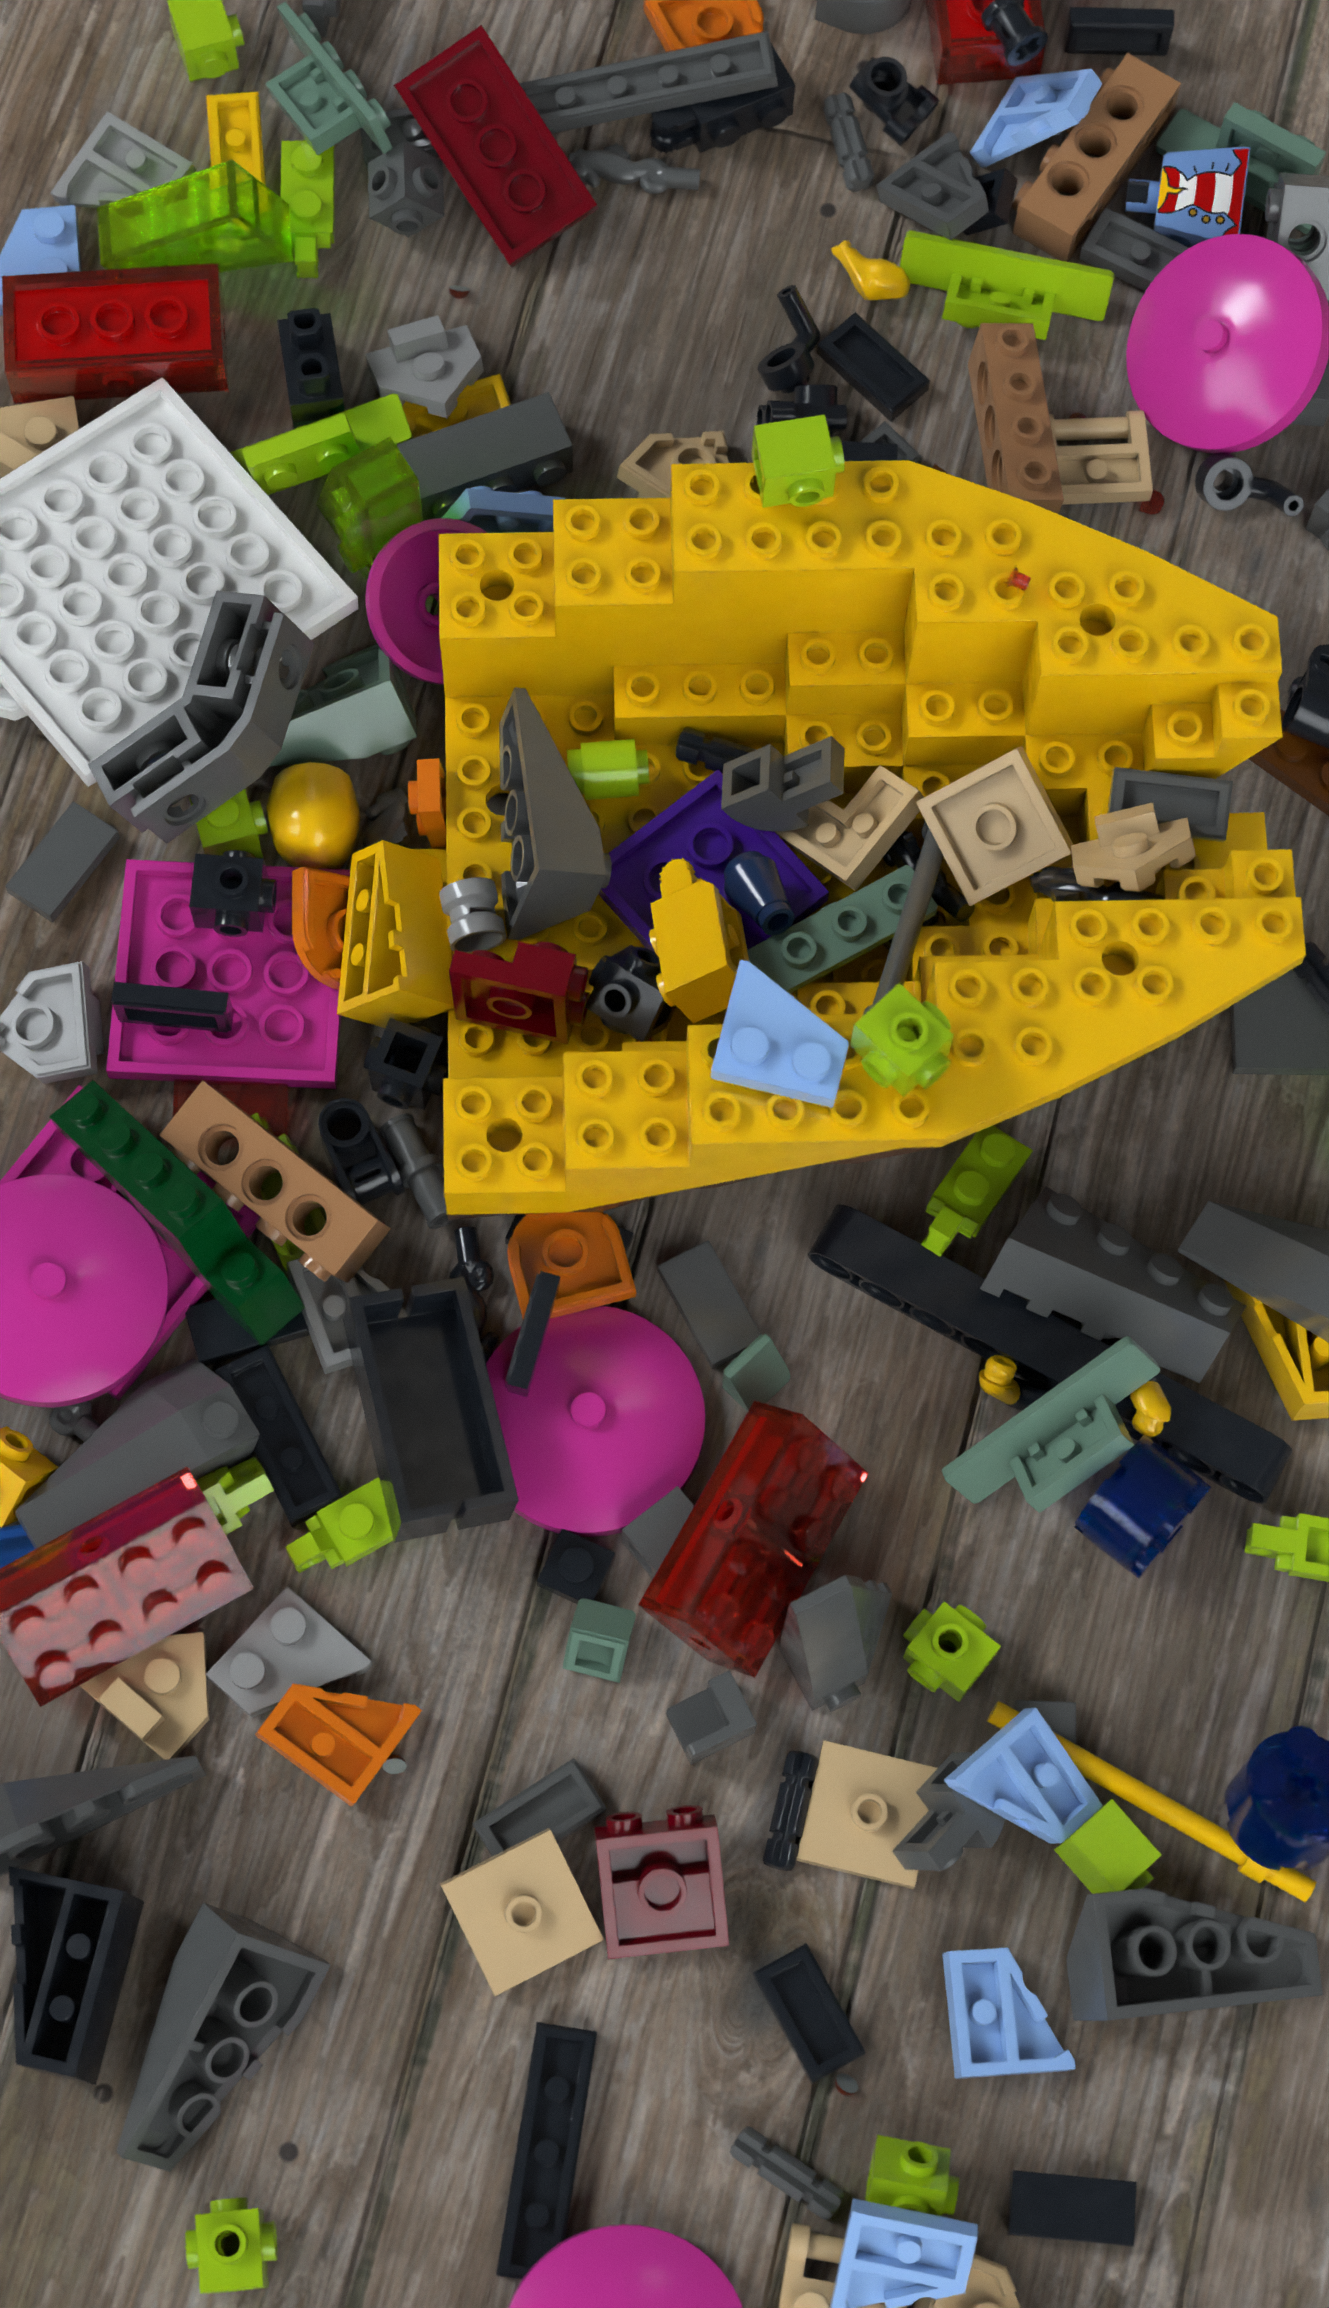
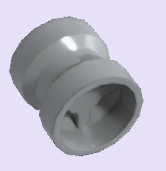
M484 877L462 879L450 883L439 892L442 911L450 917L451 921L447 933L452 951L458 950L472 953L475 950L487 951L499 946L507 939L503 918L495 913L494 907L498 903V895L493 880Z

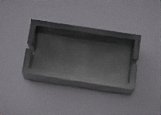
M465 1276L413 1286L406 1306L407 1317L398 1318L404 1300L401 1288L349 1297L343 1323L394 1543L446 1533L452 1519L456 1520L458 1530L510 1520L519 1499Z

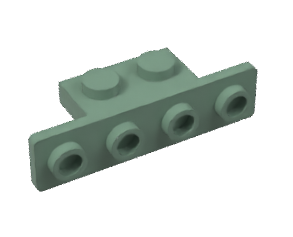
M286 2L277 6L276 8L293 42L305 58L265 84L274 101L317 155L321 154L361 127L383 154L393 149L384 131L391 126L386 113L375 98L368 102L365 100L368 97L367 93L352 69L344 73L341 71L344 69V65L331 43L327 40L320 45L321 36L305 12L297 16Z
M1236 102L1233 103L1225 115L1221 128L1186 109H1180L1156 145V152L1162 156L1169 152L1250 147L1244 201L1264 212L1269 188H1274V183H1278L1279 172L1319 175L1326 155V151L1318 148L1307 137L1295 135L1271 122L1261 112L1249 110ZM1307 223L1300 224L1295 229L1307 235L1312 225Z
M905 865L840 901L828 904L812 916L789 927L783 933L770 936L767 940L747 950L749 962L791 994L893 939L914 870L911 866ZM932 897L924 921L935 916L937 913V904Z
M1123 1337L942 1469L945 1481L971 1503L977 1504L1016 1477L1026 1502L1039 1513L1134 1446L1115 1405L1159 1374L1160 1368L1156 1360L1131 1337Z

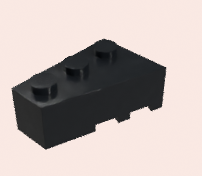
M9 1866V1886L13 1887L15 1924L11 1925V1943L16 1949L17 1984H13L16 2064L37 2072L96 2085L144 1901L122 1890Z

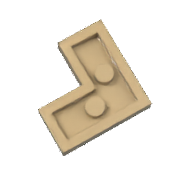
M879 765L844 810L830 800H827L809 808V826L791 831L774 832L784 843L856 891L920 812L916 802L923 799L924 796L918 789Z

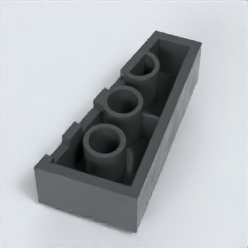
M1048 1187L1043 1189L1010 1234L980 1288L997 1297H1000L1005 1289L1029 1299L1026 1309L1046 1318L1054 1310L1078 1320L1081 1323V1333L1100 1341L1102 1338L1113 1339L1117 1337L1122 1339L1129 1336L1156 1360L1158 1366L1198 1383L1203 1379L1246 1308V1305L1234 1299L1225 1288L1207 1283L1182 1268L1181 1264L1173 1257L1157 1253L1132 1238L1124 1228L1105 1222L1083 1209L1074 1198L1057 1193Z

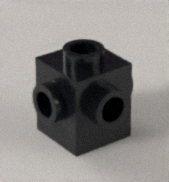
M240 850L225 851L222 855L195 854L189 904L195 927L214 929L218 934L230 937L245 936L248 931L263 932L265 913L275 912L277 881L276 879H268L264 858H256L253 854Z
M630 945L612 956L605 955L596 964L590 975L588 983L593 987V990L585 1008L600 1016L601 1022L610 1030L620 1034H629L640 1042H645L666 1029L677 1006L670 1007L661 996L656 981V976L661 973L659 957L654 951L647 948Z
M390 1018L382 1037L376 1036L373 1039L365 1058L364 1068L369 1071L372 1091L377 1092V1097L390 1106L408 1109L409 1105L425 1110L431 1094L440 1096L443 1091V1078H448V1063L445 1062L444 1039L423 1025L417 1023L406 1024ZM407 1068H412V1069H415V1070H417V1071H416V1073L414 1074V1073H411V1072L406 1071L405 1069H407Z

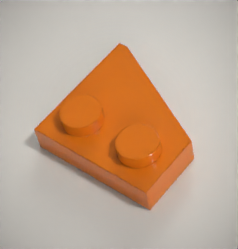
M293 1683L261 1725L255 1736L352 1807L422 1710L413 1704L404 1703L399 1705L368 1699V1696L345 1692L343 1694L326 1692L322 1688Z

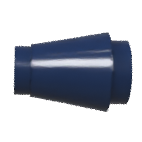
M756 851L744 852L733 858L724 870V890L726 895L761 927L765 934L778 935L786 931L792 925L795 916L791 910L774 860Z

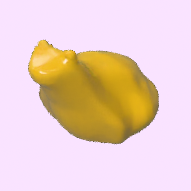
M844 240L839 245L832 247V254L839 259L846 269L855 289L863 299L883 300L905 298L907 296L910 280L902 267L888 260L866 258L851 246L849 240Z

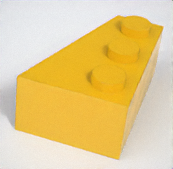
M381 840L352 854L337 1015L386 1028L390 1018L406 1024L416 1023L454 1008L449 977L452 957L447 937V916L442 911L439 892L443 888L440 858L385 840Z
M1224 1280L1233 1298L1246 1305L1241 1317L1291 1421L1329 1418V1343Z

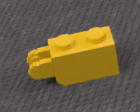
M684 858L671 859L665 867H662V872L659 873L661 875L659 880L661 881L662 898L650 903L654 928L649 931V938L660 961L661 973L656 976V981L661 996L670 1007L676 1005L694 1024L728 1008L740 959L749 961L741 914L731 907L714 884L703 880L701 877L698 879L694 875V867Z

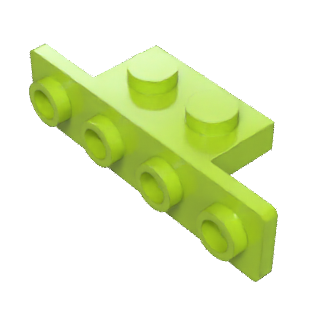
M912 230L906 233L900 267L906 272L911 284L947 291L942 314L943 320L956 322L966 328H979L981 323L1033 324L1035 337L1042 340L1047 338L1052 312L1103 321L1114 279V273L1106 269L956 239L949 240L946 237Z
M393 393L232 451L230 454L267 495H271L397 449V444L413 439V435L400 398L397 394Z

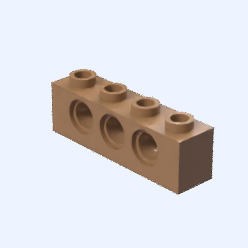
M1129 53L1126 54L1116 70L1110 67L1105 70L1100 78L1103 84L1095 95L1096 98L1090 104L1089 112L1080 120L1079 124L1067 129V134L1069 135L1062 145L1052 144L1041 162L1039 171L1042 173L1034 184L1026 181L1013 202L1012 209L1017 212L1013 234L1058 260L1066 262L1070 260L1104 209L1109 205L1174 113L1181 83ZM1113 116L1123 117L1126 120L1116 119ZM1086 154H1094L1099 156V158L1089 157ZM1058 192H1068L1073 196H1064Z
M981 323L968 361V370L988 488L1028 501L1059 514L1064 497L1034 326L1027 323Z
M203 1080L160 1133V1136L174 1147L171 1152L195 1175L202 1169L217 1181L212 1190L225 1203L238 1212L244 1204L260 1216L255 1227L281 1247L288 1239L299 1247L304 1254L298 1261L324 1282L333 1275L349 1283L391 1230L388 1225L223 1093ZM237 1138L239 1143L238 1155L231 1163L220 1165L218 1152L221 1145L229 1139ZM280 1173L283 1179L281 1191L273 1199L264 1200L261 1195L263 1181L271 1174ZM316 1208H324L327 1215L324 1228L319 1233L308 1236L304 1228L307 1215Z

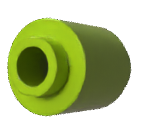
M635 739L580 743L581 749L567 750L568 770L581 794L585 795V800L639 796L638 784H650L647 749L636 750Z

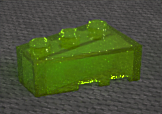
M234 160L223 162L97 207L100 265L127 284L161 282L293 261L289 204Z
M391 437L333 467L316 502L317 507L341 542L337 545L343 562L352 574L360 571L366 581L368 580L372 564L383 546L401 530L423 521L419 479Z

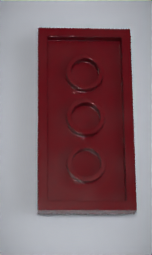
M482 25L394 85L511 267H514L599 209Z

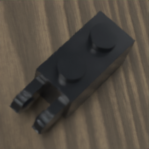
M772 43L771 47L778 81L777 87L651 113L653 128L650 135L652 137L651 147L653 146L660 153L665 152L667 154V152L672 153L674 149L678 151L695 144L699 153H702L714 147L724 148L730 146L745 134L762 127L773 128L781 124L788 116L793 115L795 83Z

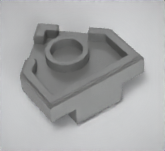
M437 315L388 329L390 347L365 354L368 370L380 398L395 393L399 396L402 406L406 401L427 407L430 414L448 418L458 405L457 397L467 385L472 386L484 371L481 355L468 326L463 325L445 331Z
M83 961L28 972L15 989L18 994L0 1015V1051L44 1084L98 1074L97 1055L104 1054L100 1000L91 992L90 967Z

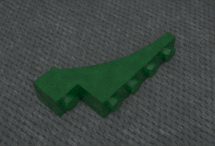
M94 1080L89 1082L49 1116L56 1128L134 1206L213 1294L226 1312L261 1346L305 1308L283 1271L246 1237L223 1199Z

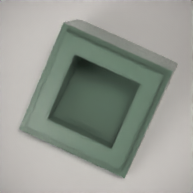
M766 1333L764 1335L760 1334L723 1372L722 1388L750 1414L757 1413L789 1382L791 1377L788 1367L772 1339Z
M580 1599L570 1626L562 1668L620 1683L636 1613L629 1609L589 1599Z

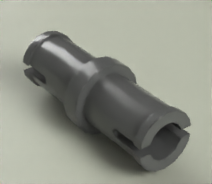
M412 1114L397 1115L385 1122L379 1132L382 1138L385 1139L400 1168L399 1175L404 1188L411 1189L427 1220L428 1227L430 1229L444 1227L455 1220H448L444 1178L441 1174L444 1168L437 1154L430 1153L414 1122Z

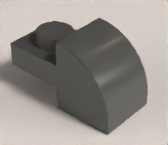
M830 736L785 756L769 744L724 763L721 809L735 821L758 830L791 831L809 826L810 807L843 794L845 748Z
M952 1752L916 1791L929 1811L892 1850L905 1870L942 1871L959 1860L963 1854V1848H992L999 1838L1005 1818L951 1789L944 1781L948 1775L974 1752Z

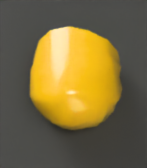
M314 762L295 764L282 770L274 778L266 807L273 845L278 854L293 867L305 866L316 869H340L352 854L360 823L359 804L349 775L338 767Z

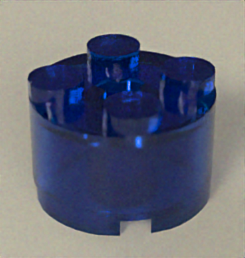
M1145 1435L1119 1462L1121 1465L1109 1480L1106 1478L1076 1519V1525L1074 1526L1085 1538L1139 1579L1152 1565L1160 1553L1163 1554L1184 1527L1181 1523L1188 1514L1191 1515L1212 1488L1199 1475Z
M1294 1726L1288 1731L1274 1734L1263 1740L1232 1778L1225 1791L1224 1805L1227 1803L1230 1819L1227 1822L1230 1835L1240 1850L1259 1865L1280 1871L1282 1867L1301 1868L1298 1871L1300 1872L1317 1867L1329 1857V1741L1318 1736L1309 1727Z

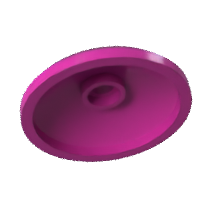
M451 518L421 521L406 527L394 535L383 546L372 564L365 594L369 625L376 642L384 654L406 674L420 681L437 685H444L439 639V608L436 615L430 614L426 609V600L429 596H432L436 599L439 606V534L487 533L471 523Z

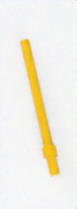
M998 1700L987 1722L1002 1729L1020 1712ZM1052 1731L1085 1778L1238 1864L1237 1871L1260 1884L1263 1880H1266L1303 1902H1306L1311 1896L1316 1881L1276 1859L1277 1852L1255 1839L1248 1843Z

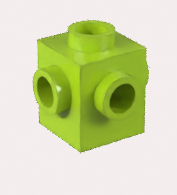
M898 983L854 1024L850 1046L863 1058L861 1060L863 1068L877 1084L884 1088H888L891 1085L905 1097L917 1084H920L924 1089L930 1087L948 1069L951 1061L947 1057L954 1034L949 1031L951 1025L948 1019L934 1004L928 1001H924L921 1004L908 990Z
M944 1601L934 1614L924 1608L908 1627L903 1637L911 1643L907 1647L903 1659L911 1664L907 1671L919 1684L932 1692H936L940 1687L957 1702H960L995 1658L1001 1646L983 1632L986 1629V1624L975 1613L963 1605H958L953 1609ZM939 1644L949 1645L954 1650V1653L945 1652Z
M877 2135L866 2183L865 2201L941 2217L942 2213L953 2215L958 2196L959 2177L949 2175L951 2149L929 2145L924 2142H913Z
M248 2197L210 2201V2213L196 2214V2229L186 2230L185 2233L188 2269L198 2268L200 2294L269 2288L267 2261L278 2259L275 2221L264 2222V2210L260 2208L248 2209ZM236 2233L240 2239V2248L235 2255L228 2257L224 2252L223 2244L230 2234Z

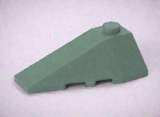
M378 644L346 656L322 668L326 679L306 690L300 689L282 748L269 766L360 759L377 753L390 755L401 751L409 745L411 739L417 737L416 715L400 669L384 654Z

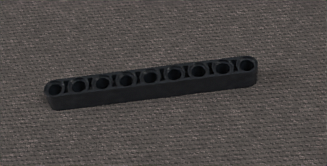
M837 1204L808 1253L809 1259L830 1275L987 1360L994 1355H1001L1011 1359L1017 1367L1015 1375L1049 1390L1056 1387L1111 1347L1100 1340L1081 1333L1080 1329L1052 1314L1046 1318L1027 1310L1026 1300L1005 1289L1000 1297L981 1290L980 1288L985 1278L944 1256L936 1255L920 1243L861 1211L846 1205ZM1161 1373L1157 1374L1155 1379L1159 1382L1171 1406V1417L1169 1422H1164L1163 1430L1160 1434L1150 1437L1139 1433L1133 1428L1132 1420L1137 1409L1129 1397H1125L1115 1405L1131 1438L1234 1494L1255 1503L1264 1504L1267 1502L1292 1455V1448L1278 1436Z

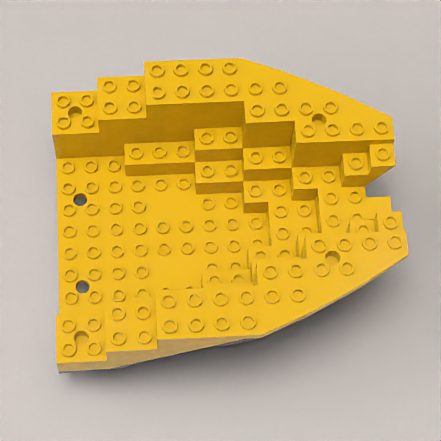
M910 460L844 461V472L836 473L833 497L824 498L814 505L798 507L789 503L764 508L761 503L753 463L671 464L670 498L553 499V532L439 534V639L445 692L447 885L458 880L474 877H484L493 880L498 895V903L494 907L495 913L503 918L506 931L501 874L504 871H511L512 843L501 842V823L504 821L505 815H497L491 812L487 807V803L496 794L510 793V791H503L500 788L499 723L514 687L526 688L567 768V750L581 749L580 743L635 739L636 750L647 749L650 784H638L639 796L585 800L600 828L603 853L612 851L715 772L706 769L704 762L698 761V764L694 765L681 761L676 757L677 741L683 729L688 727L706 733L705 737L709 740L717 736L754 749L771 744L783 756L832 736L845 748L844 789L842 795L834 797L830 801L843 810L879 765L918 789L926 797L1010 751L1023 746L1073 845L1099 839L1095 826V816L1107 814L1114 767L1216 779L1283 737L1278 681L1282 673L1278 616L1138 547L1028 501ZM921 812L916 815L905 829L907 832L912 831L920 850L924 843L921 831L925 821ZM1265 812L1229 813L1227 835L1224 842L1193 838L1196 855L1193 857V860L1180 868H1171L1169 862L1154 875L1156 881L1144 890L1159 894L1164 900L1054 902L1050 897L1040 892L1034 893V889L1030 884V877L1027 876L975 903L973 914L964 922H958L941 906H937V911L939 912L938 921L933 926H922L903 987L921 1004L924 1001L934 1004L948 1019L951 1025L949 1031L954 1034L947 1057L951 1064L943 1075L930 1087L924 1089L920 1084H917L905 1097L891 1085L888 1088H884L877 1084L861 1064L863 1058L850 1046L854 1024L863 1016L865 1008L873 1004L889 954V950L883 944L790 994L849 1041L833 1108L711 1079V1069L727 1009L693 1024L676 1007L667 1028L645 1042H640L629 1034H620L610 1030L601 1022L600 1016L588 1010L584 1025L573 1026L568 1044L456 1020L454 1008L448 1010V1078H443L444 1197L448 1220L515 1214L602 1212L670 1192L686 1189L716 1188L780 1171L816 1164H856L945 1146L1059 1098L1182 1036L1302 963L1306 955L1301 897H1296L1292 849H1267ZM787 845L829 891L828 901L808 917L817 913L828 904L838 902L898 869L896 865L893 867L888 866L882 858L859 888L854 891ZM1072 854L1045 868L1050 866L1060 868L1073 867ZM943 857L940 868L945 873L947 882L963 894L948 863ZM1103 879L1106 887L1116 882L1115 880ZM597 895L590 911L520 940H510L507 938L499 946L487 951L498 954L507 962H513L518 942L535 945L537 942H551L560 945L568 953L576 954L578 966L588 968L585 991L591 994L593 987L588 983L596 964L603 956H612L630 945L643 948L645 946L606 902ZM447 916V929H448L449 926L451 925V921H450V917H449V916ZM451 950V957L453 958L454 951Z

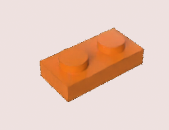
M439 758L417 760V780L408 781L411 815L416 814L419 836H427L432 849H445L446 776Z

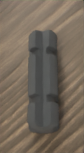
M844 92L838 95H830L824 101L823 111L827 124L832 127L830 134L840 167L844 168L842 174L846 187L853 192L860 189H868L873 185L874 171L870 159L866 158L868 151L858 118L853 115L855 108L852 98Z
M745 2127L731 2146L730 2153L732 2157L748 2168L754 2165L759 2169L757 2174L797 2202L800 2199L808 2203L806 2208L824 2220L830 2219L843 2201V2191L827 2179L821 2182L815 2178L817 2172L778 2145L772 2148L766 2144L768 2138L752 2127Z

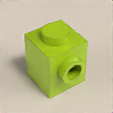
M167 0L172 31L189 82L202 78H217L228 71L239 69L236 47L244 45V39L237 15L227 16L222 0Z
M825 414L754 425L751 456L763 508L789 503L794 506L805 507L814 505L824 498L833 497L836 473L844 472L845 463L841 439L839 436L830 437Z
M245 789L196 823L204 854L222 855L225 851L240 850L249 852L256 858H263L258 835L268 833L267 824L260 800L249 803Z
M1113 1799L1101 1807L1072 1835L1054 1849L1092 1894L1143 1889L1154 1879L1147 1868L1161 1856L1160 1852Z

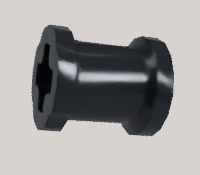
M994 0L981 15L982 25L986 31L994 32L1004 46V57L1010 65L1016 66L1031 60L1044 48L1048 41V34L1042 26H1035L1025 12L1024 0Z

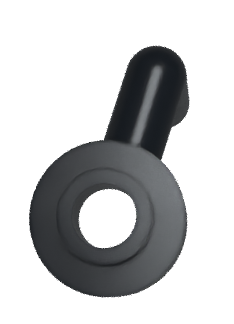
M796 285L785 287L777 294V297L797 336L791 343L783 345L765 356L757 368L768 390H781L784 394L794 392L796 386L805 385L809 381V374L815 366L810 352L820 340V331Z
M1220 452L1209 456L1203 461L1196 473L1195 488L1199 497L1218 510L1228 511L1242 505L1247 498L1267 501L1288 516L1298 515L1304 506L1303 499L1280 483L1274 480L1254 477L1249 465L1231 453ZM1225 470L1224 481L1220 485L1214 486L1217 475Z

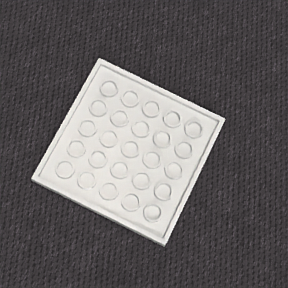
M163 377L0 479V683L88 787L97 782L88 766L89 763L182 698L216 590L265 595L311 640L359 609L357 595Z

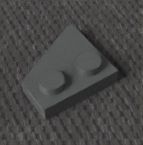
M950 131L877 184L881 203L949 240H952L989 212L986 194L979 180L974 178L973 168L967 157L964 158L961 154L956 135Z

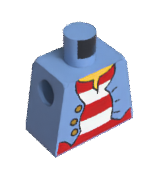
M1250 147L1179 151L1164 154L1160 181L1129 179L1125 211L1156 214L1154 231L1189 248L1214 237L1240 234Z

